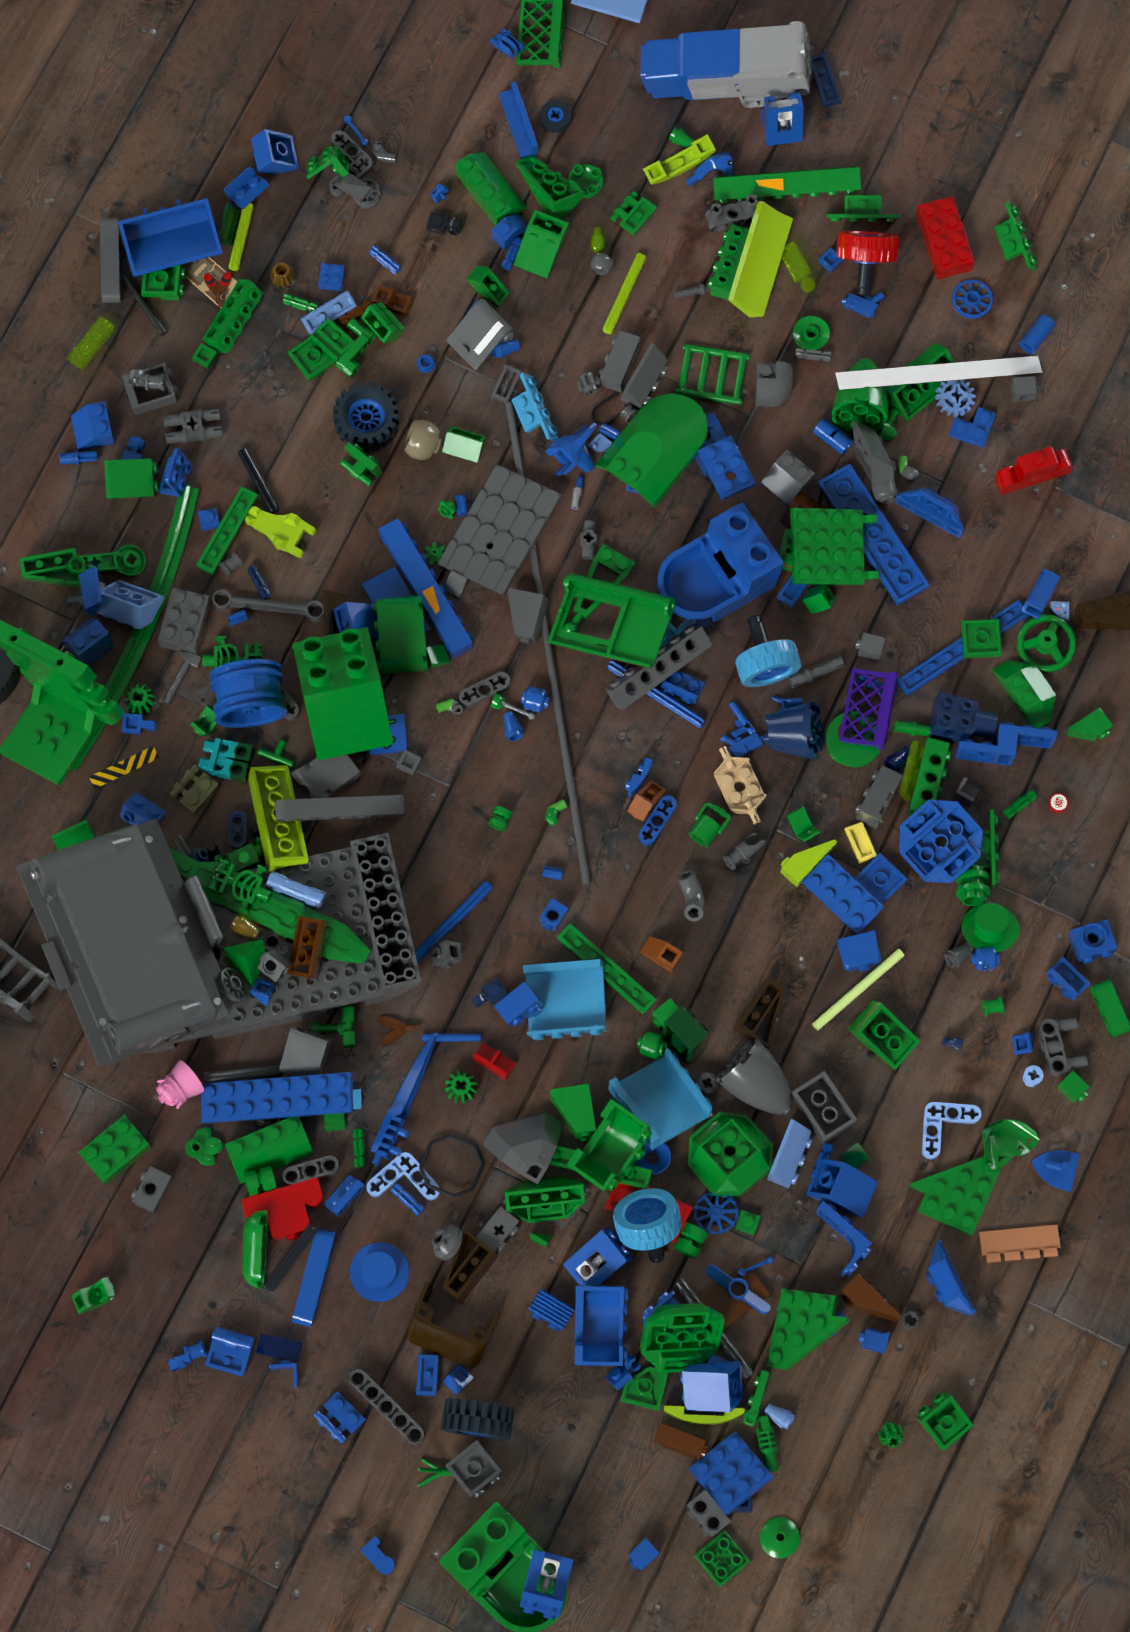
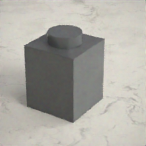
M863 632L862 638H858L855 648L859 649L857 656L879 661L885 638Z

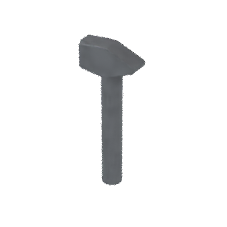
M179 652L184 662L163 702L166 704L171 703L189 667L192 666L198 669L202 662V657L192 652Z

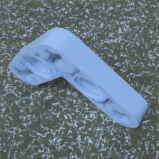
M928 1103L924 1109L923 1156L931 1160L939 1155L942 1122L975 1124L981 1118L980 1108L967 1104ZM931 1107H935L936 1111H941L942 1107H945L943 1112L944 1118L941 1117L942 1113H936L935 1116H931L928 1110ZM949 1108H955L958 1111L956 1118L948 1116L947 1110ZM961 1108L964 1109L963 1113H969L971 1110H974L977 1116L971 1119L969 1115H964L963 1119H960L962 1115ZM928 1126H935L938 1132L935 1136H930L927 1133ZM926 1139H937V1142H933V1149H936V1152L932 1155H929V1151H926L930 1146V1141L926 1142Z
M407 1152L401 1153L400 1156L392 1160L370 1179L366 1186L369 1195L379 1197L405 1175L427 1200H435L440 1195V1192L435 1191L434 1196L432 1194L427 1195V1188L425 1186L422 1189L419 1187L425 1183L424 1179L420 1182L413 1180L414 1172L420 1171V1164ZM403 1157L405 1159L410 1158L409 1164L413 1169L409 1174L407 1173L409 1168L406 1165H400L402 1163L401 1158ZM391 1169L396 1172V1177L393 1180L385 1178L387 1170ZM424 1170L427 1179L430 1180L429 1183L439 1188L438 1184ZM380 1176H382L383 1181H384L385 1183H387L388 1185L384 1186V1184L382 1183V1184L379 1186V1189H380L379 1192H377V1191H373V1192H372V1191H371V1190H372V1186H371V1185H372L373 1183H374L375 1185L379 1184V1183L381 1182V1180L378 1179V1178H379Z

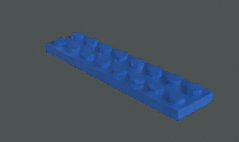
M850 464L818 481V486L834 509L863 510V515H877V523L863 524L864 556L873 570L879 571V579L897 606L930 587Z
M351 1072L202 1084L204 1092L201 1093V1123L204 1124L353 1113V1073Z

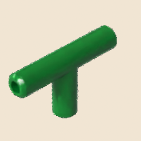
M279 740L274 753L263 748L258 749V755L280 764L288 765V767L292 768L295 763L294 760L281 756L286 746L285 740Z

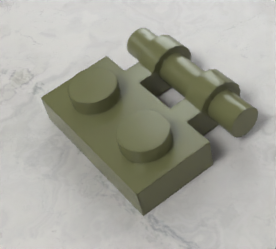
M193 765L190 770H186L185 776L179 783L176 782L174 784V789L169 793L174 798L179 793L183 795L180 803L193 814L197 813L219 787V784L206 773H203L198 778L196 773L200 769L196 765ZM191 780L194 782V785L187 791L184 787Z

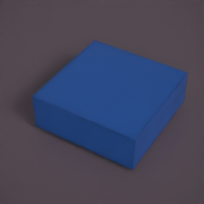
M830 247L818 258V262L832 273L844 262V259L837 257V252Z

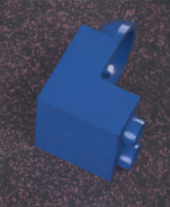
M741 502L711 519L708 530L704 535L674 551L664 560L658 573L657 588L660 595L675 598L676 604L673 613L687 619L709 618L713 624L774 589L784 562L744 503ZM719 551H722L725 559L736 572V575L730 579L714 558V555Z

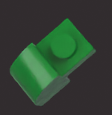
M105 1277L92 1286L78 1290L72 1295L78 1314L94 1310L114 1300V1286L109 1278Z

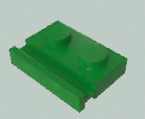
M329 318L310 335V339L335 362L355 342Z

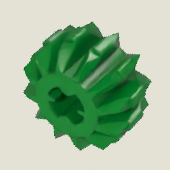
M136 683V688L134 689L129 686L130 692H124L126 698L123 699V703L126 704V710H132V714H136L139 711V714L143 715L144 710L150 713L149 707L155 706L152 701L156 699L155 695L152 694L153 690L151 688L147 689L146 684H143L140 688L139 684Z
M457 1070V1077L451 1073L449 1075L451 1080L445 1081V1084L448 1085L445 1088V1092H450L448 1098L451 1099L455 1096V1103H458L459 1098H462L463 1104L466 1103L465 1097L473 1100L470 1093L477 1094V1090L474 1087L478 1086L477 1082H472L474 1075H470L467 1078L468 1071H465L462 1076L460 1070ZM457 1084H460V1085L465 1084V1085H464V1086H465V1090H462V1089L457 1090V1089H458V1085H457Z

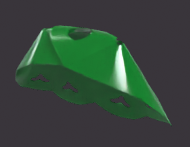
M1004 1118L988 1125L982 1131L986 1167L998 1169L1005 1166L1012 1157L1029 1153L1037 1145L1040 1138L1026 1123ZM1028 1139H1033V1141H1030V1144L1028 1145ZM1018 1145L1024 1147L1023 1149L1020 1148V1150H1017ZM999 1156H1001V1157L1004 1156V1157H1005V1158L1001 1159V1161H999Z

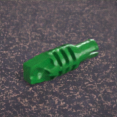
M768 1415L758 1417L759 1427L756 1428L760 1453L764 1455L767 1470L769 1472L779 1471L776 1458L778 1447L774 1426L770 1425Z

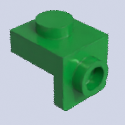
M210 705L205 707L197 720L190 723L194 728L193 730L200 736L211 735L218 726L215 722L214 709Z

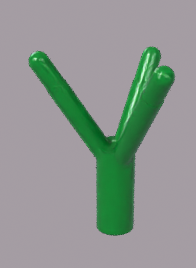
M421 1458L423 1463L432 1468L419 1467L418 1471L436 1474L418 1483L417 1486L421 1487L440 1476L453 1475L447 1468H441L425 1458Z

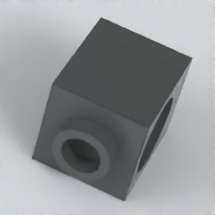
M1035 376L1013 377L1011 382L1012 402L1035 400L1036 395L1039 394V383H1036Z
M274 949L270 952H265L259 960L261 963L258 969L277 982L284 978L293 963ZM271 960L276 963V969L272 967Z

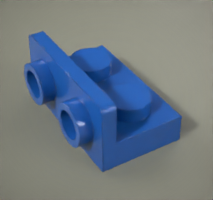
M249 166L224 188V192L231 203L244 209L269 184L265 179L256 175L253 168Z
M676 671L662 682L661 689L669 696L675 695L680 697L687 704H696L705 686V682L681 671Z
M349 1175L324 1205L337 1217H340L365 1188L364 1184Z

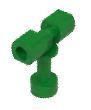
M342 1007V1020H339V1024L320 1025L319 1021H311V1031L318 1034L322 1032H339V1036L343 1035L344 1048L356 1047L355 1031H353V1023H355L354 1007Z

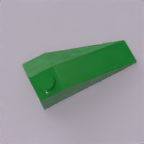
M530 155L515 161L517 168L546 214L558 219L567 216L583 198L585 192L575 181L563 178L560 172H553L547 168L545 163Z

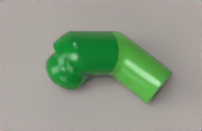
M563 799L550 805L547 809L545 820L551 826L557 824L558 819L556 817L558 812L567 808Z

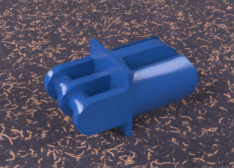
M502 29L500 34L497 33L494 39H490V42L499 50L500 54L504 52L511 59L517 56L519 51L522 52L524 50L523 44L512 36L510 30Z

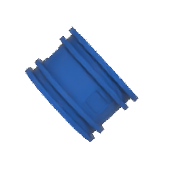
M266 659L240 660L221 665L210 672V686L217 697V703L213 709L215 722L218 725L231 728L256 727L273 723L287 715L286 698L281 695L280 684L283 682L282 666L280 663Z

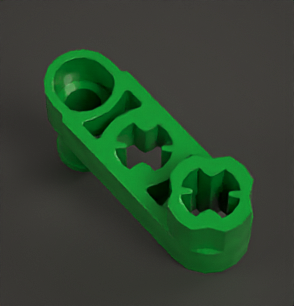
M355 318L349 321L347 328L359 337L336 364V367L350 378L354 377L361 367L356 360L376 337V334L369 327L363 326Z

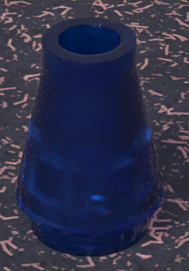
M904 746L902 749L887 756L884 764L887 768L899 772L912 755V752L908 747Z

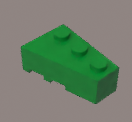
M76 548L19 558L22 577L26 581L81 588L79 574H72L67 569V562L72 557L78 556ZM76 560L72 561V568L80 570V563Z

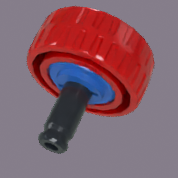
M840 231L837 240V257L859 263L858 291L856 293L857 295L870 296L874 264L895 262L897 260L899 237L883 232Z

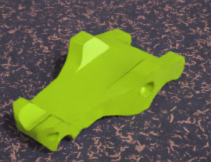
M253 506L245 517L247 526L249 525L266 535L277 550L285 551L298 558H302L304 551L297 548L304 533L307 532L314 536L317 531L313 526L293 513L274 515Z

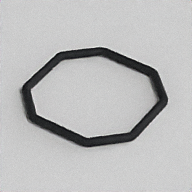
M447 1134L429 1142L419 1165V1170L428 1188L449 1197L457 1198L475 1189L484 1167V1162L475 1144ZM447 1138L472 1147L480 1163L471 1188L456 1194L431 1185L423 1169L432 1144Z

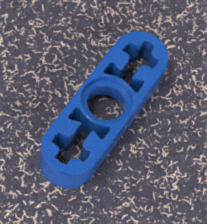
M669 795L662 797L639 832V841L643 845H652L671 818L677 805L674 797ZM670 801L672 808L668 807L664 814L662 812L665 806L664 802L668 803ZM653 817H662L663 823L661 825L653 824ZM650 827L654 829L651 833L652 839L644 840L643 833L648 834Z

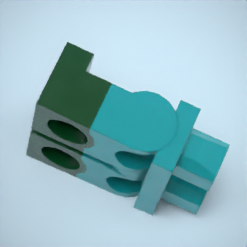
M215 738V741L205 740L203 751L211 753L210 759L201 757L198 764L199 769L207 771L210 776L226 778L246 785L250 772L249 766L252 764L255 753L254 746L221 740L219 738Z

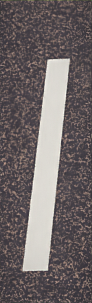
M1038 356L838 372L835 374L839 390L867 386L878 387L1042 373Z

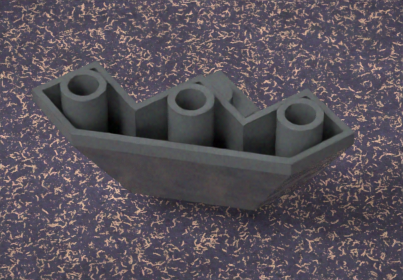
M544 1112L496 1125L491 1128L482 1144L504 1164L538 1184L557 1148L563 1121Z

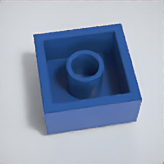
M321 263L319 289L342 291L345 272L344 265Z

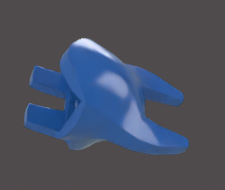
M592 423L590 426L584 425L573 435L562 436L556 439L545 450L548 456L553 455L562 464L555 473L557 476H560L562 473L564 475L569 473L575 466L580 467L584 472H590L595 468L585 441L597 426L595 423Z

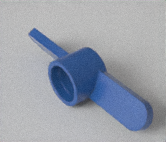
M709 1265L706 1268V1275L726 1288L732 1299H742L762 1314H767L770 1311V1305L748 1290V1284L745 1280L741 1278L733 1279L715 1265ZM735 1282L742 1283L745 1286V1293L741 1296L734 1295L731 1292V1285Z

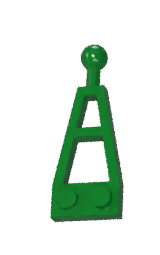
M603 544L593 559L587 577L593 578L599 564L618 575L619 577L613 583L621 585L634 568L636 562ZM578 597L574 607L576 614L571 622L564 624L563 629L567 632L577 633V625L582 617L587 619L602 602L595 601L585 610L581 607L584 598Z

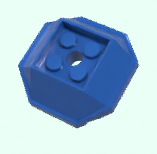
M928 800L900 825L899 853L925 882L953 883L981 858L984 831L959 802ZM940 837H945L947 840L944 847L937 845V840Z

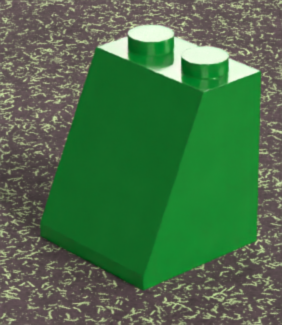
M153 459L104 461L107 499L154 497L155 492H158V481H154V474H157V463L153 462Z
M589 1084L551 1089L550 1101L575 1139H581V1142L589 1141L596 1131Z

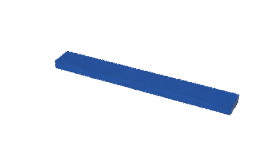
M1017 600L990 618L999 619L1000 635L1030 616L1021 611L1024 605L1020 600ZM962 637L898 679L897 684L907 697L964 660Z

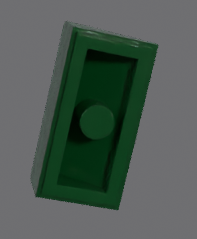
M229 203L225 204L218 238L220 244L233 246L241 214Z

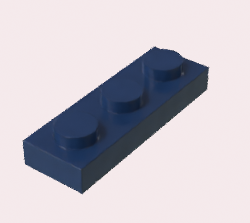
M826 53L811 56L812 75L823 108L841 104V98Z

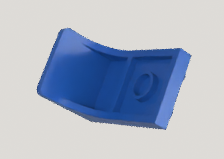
M823 1201L815 1213L850 1244L852 1259L840 1274L842 1277L846 1274L850 1276L858 1266L856 1262L858 1260L863 1261L871 1251L869 1247L872 1243L867 1239L865 1232L859 1228L856 1230L851 1225L852 1221L844 1215L841 1217L836 1212L837 1208L830 1202L826 1204Z

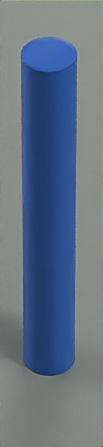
M480 1033L437 1034L435 1042L481 1041ZM422 1034V1042H427L432 1034Z

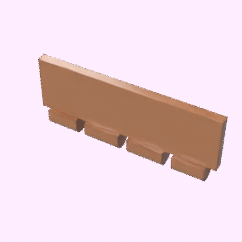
M1058 1225L979 1232L982 1256H986L987 1263L1001 1262L1000 1254H1003L1004 1261L1021 1260L1020 1252H1023L1024 1259L1040 1258V1250L1043 1251L1044 1258L1058 1256L1057 1249L1061 1248Z

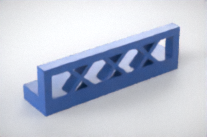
M513 82L511 83V90L499 93V99L519 157L522 159L530 155H538V144L517 83Z

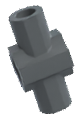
M591 520L584 521V530L580 536L582 559L584 560L593 559L594 547L597 545V534H595L596 522ZM586 538H591V542H587Z

